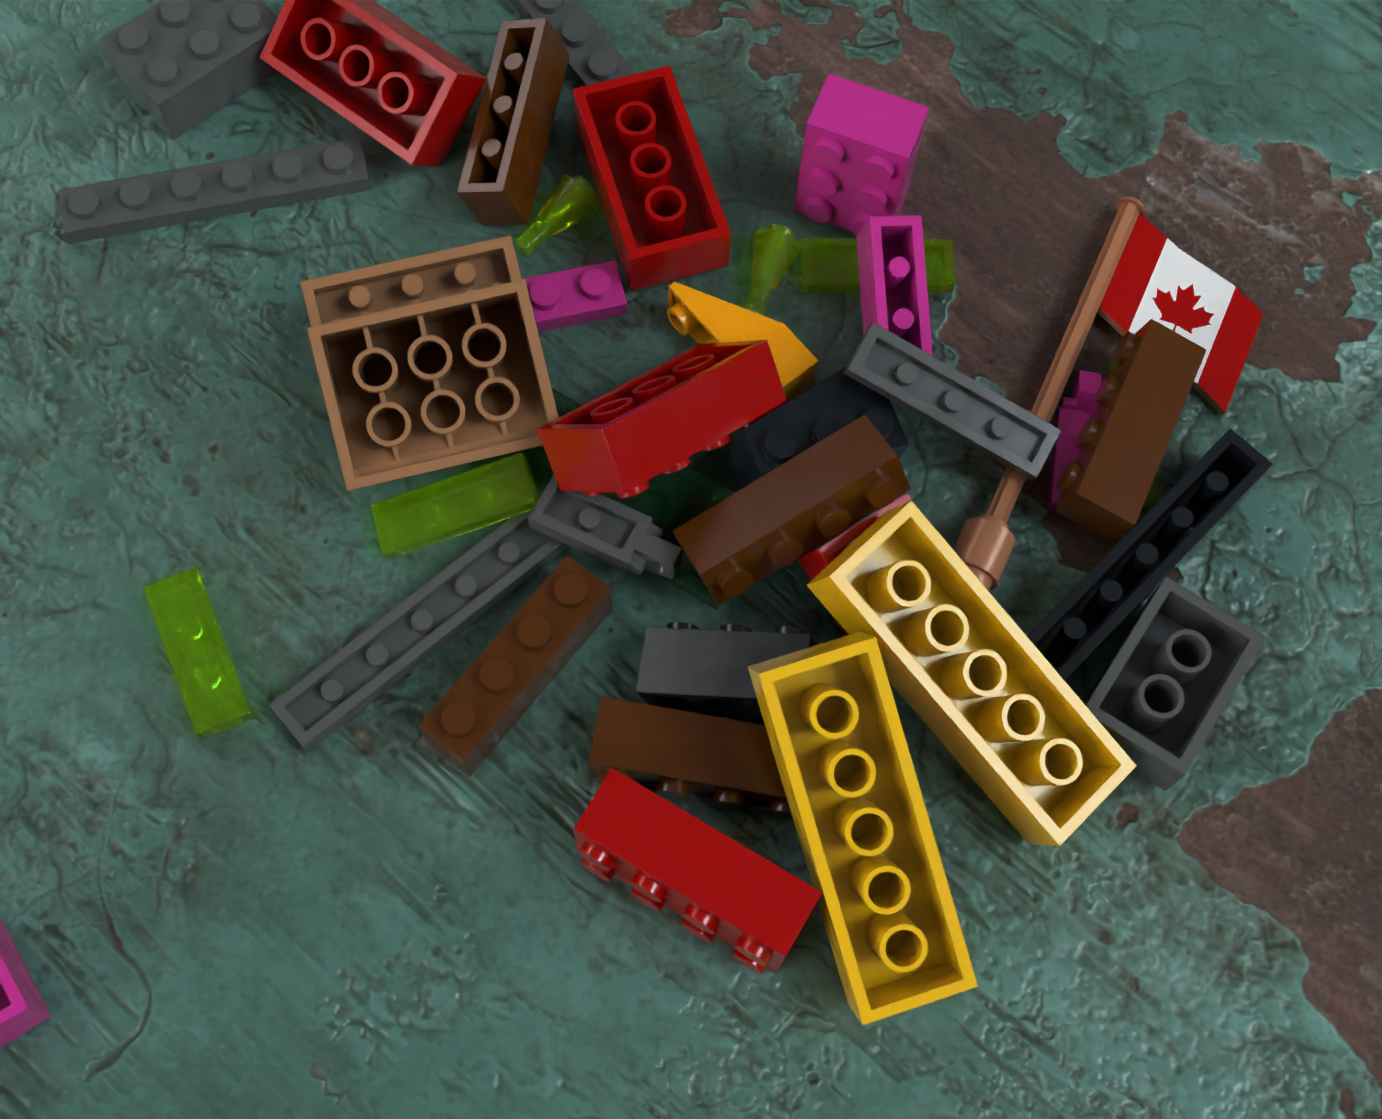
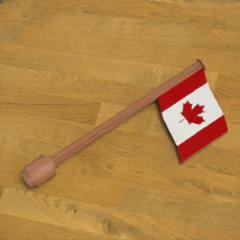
M1130 196L1122 197L1115 204L1117 210L1115 218L1030 413L1050 423L1096 313H1098L1122 337L1128 331L1135 334L1149 320L1153 319L1206 349L1192 388L1222 418L1230 403L1263 314L1237 287L1180 250L1143 216L1145 208L1140 200ZM1008 467L1005 468L986 514L969 518L965 521L953 548L988 591L994 590L997 587L1016 543L1015 536L1009 531L1007 521L1026 477Z

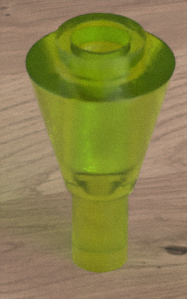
M563 174L536 216L537 220L514 241L515 244L526 256H529L550 235L554 236L597 213L598 209L594 201L598 198V194L582 176L577 175L573 179L569 175Z
M768 224L766 228L756 229L753 232L752 288L745 309L764 316L771 292L776 289L802 249L801 243L795 239V233L791 229L778 224Z

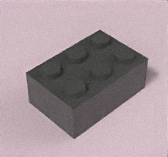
M162 0L101 39L117 76L173 140L279 72L259 58L277 20V17L261 0Z
M1166 576L1145 602L1083 703L1137 765L1133 771L1166 791L1186 774L1266 637Z

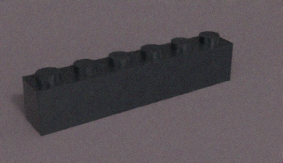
M1231 428L1027 635L1065 682L1139 608L1166 576L1168 577L1236 507L1273 465L1272 462Z

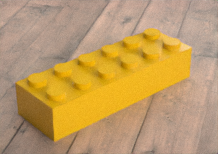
M912 501L886 511L807 584V587L849 635L861 631L876 637L889 682L1029 845L1061 846L1137 766Z
M860 631L748 666L812 885L822 892L818 905L846 999L862 1025L978 987L876 637Z

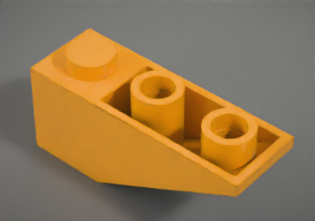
M675 281L668 286V319L681 335L689 334L697 344L755 340L768 341L787 399L783 404L770 410L768 414L814 385L819 360L784 323Z

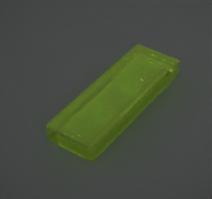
M801 238V292H860L857 243L855 238ZM923 239L928 293H953L956 284L953 239Z
M520 452L370 506L381 553L390 560L531 511L537 504L538 497L528 459Z
M195 566L144 586L146 597L194 731L199 739L202 740L255 718L199 569Z

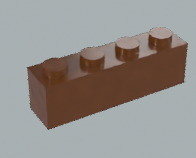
M547 18L501 22L457 190L458 195L483 226L528 225L570 56Z
M1153 319L1149 320L1135 334L1128 331L1122 337L1112 356V359L1118 362L1113 374L1110 373L1103 380L1094 397V402L1100 404L1095 417L1092 416L1086 421L1077 436L1075 444L1081 447L1076 461L1072 460L1066 466L1058 480L1056 488L1062 493L1054 512L1109 542L1135 526L1206 349Z
M866 414L674 529L673 533L717 606L732 597L744 593L750 586L778 569L792 564L800 556L831 537L840 535L848 527L879 508L888 506L897 497L911 490L897 454Z
M567 555L418 725L426 743L470 778L612 611L611 587Z
M601 696L588 761L590 777L599 778L598 783L600 785L611 768L642 786L656 788L655 793L666 799L685 801L692 794L712 798V804L719 808L742 811L746 809L747 804L769 808V815L793 821L765 725Z

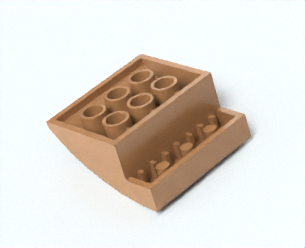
M511 235L300 281L311 327H307L309 340L347 491L543 446L537 429L559 417L526 280L521 278Z

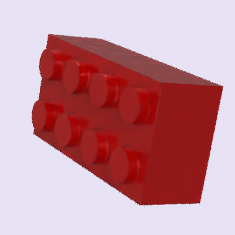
M286 0L259 57L406 162L418 166H442L487 79L373 0Z
M670 65L573 89L575 127L630 290L634 291L727 267L729 264L731 232Z
M767 340L698 344L538 428L537 431L560 490L583 491L585 496L588 497L602 493H616L618 498H627L648 489L650 486L648 480L658 474H669L687 467L691 463L689 457L699 451L713 450L727 444L731 440L730 433L739 428L745 429L766 416L770 410L786 402L787 399Z
M613 768L607 774L573 829L577 853L584 857L580 864L586 870L607 882H610L615 875L634 887L630 894L637 901L656 912H661L664 906L684 917L681 926L688 932L708 943H711L716 936L735 948L732 954L734 959L760 974L764 973L766 967L778 973L822 894L818 889Z

